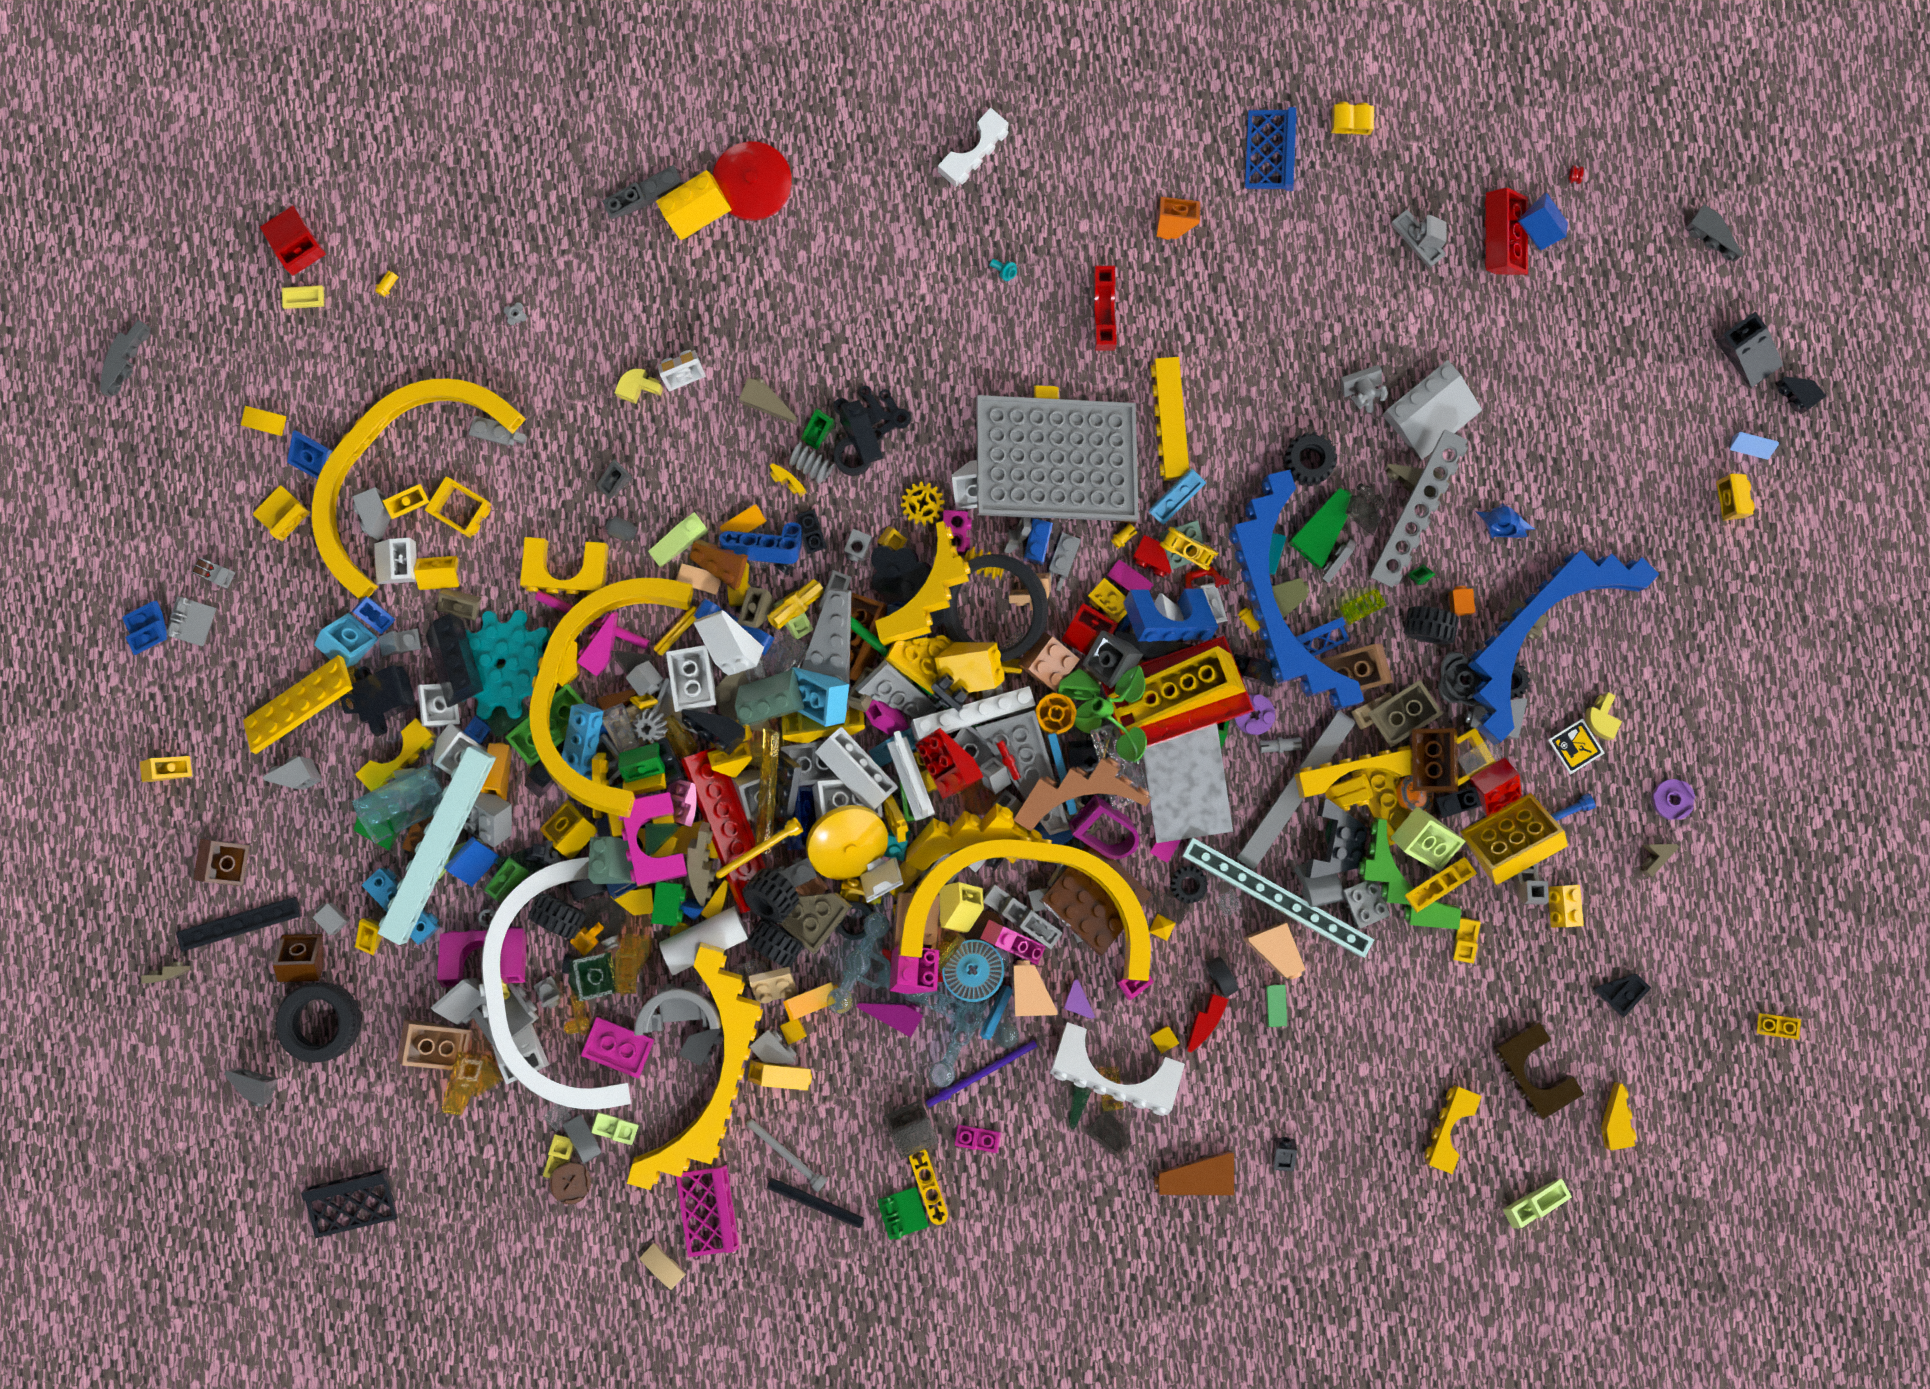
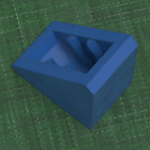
M365 596L352 610L353 613L380 634H383L396 620L375 600L368 596Z

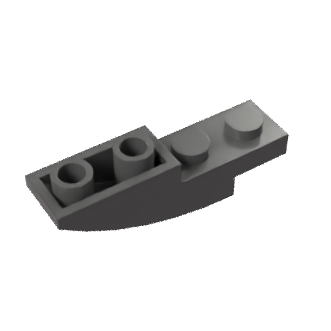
M672 165L641 183L635 182L602 200L610 219H614L655 203L658 199L684 183L676 166Z
M137 319L127 335L119 331L108 350L101 374L100 392L110 398L119 393L122 382L131 376L132 368L135 365L130 363L129 359L137 354L141 342L146 341L150 335L149 331L151 328Z

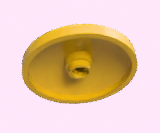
M859 805L841 806L824 814L812 826L806 841L807 855L814 869L825 877L835 880L856 878L868 872L867 864L878 858L882 859L888 844V832L880 816L873 810Z

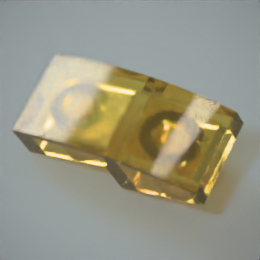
M669 715L664 719L668 721L664 725L668 728L664 738L667 737L674 752L682 759L686 758L699 748L689 731H683L674 715Z

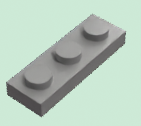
M1408 209L1391 222L1394 229L1429 269L1446 255L1442 248L1418 247V240H1415V229L1419 227L1420 223Z

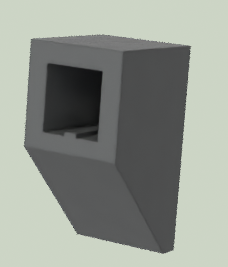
M723 1028L708 1029L691 1034L679 1055L699 1066H702L704 1062L708 1064L713 1055V1052H711L713 1045L716 1044L718 1046L724 1035L721 1033Z

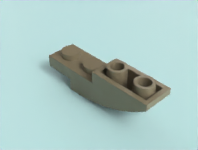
M702 822L698 832V839H691L687 852V869L690 884L698 903L705 907L707 899L710 900L712 897L713 888L710 887V881H714L716 872L715 869H712L713 861L709 860L710 850L707 849V844H711L713 832L710 831L711 823Z

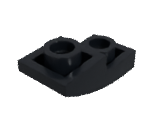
M815 509L796 514L798 524L801 526L802 538L807 553L810 554L826 549L827 546Z

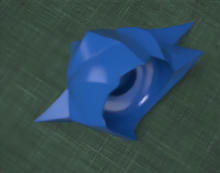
M1504 503L1493 508L1492 512L1475 511L1484 521L1488 534L1492 539L1494 537L1524 538L1528 537L1526 530H1536L1524 521L1522 516L1518 515Z

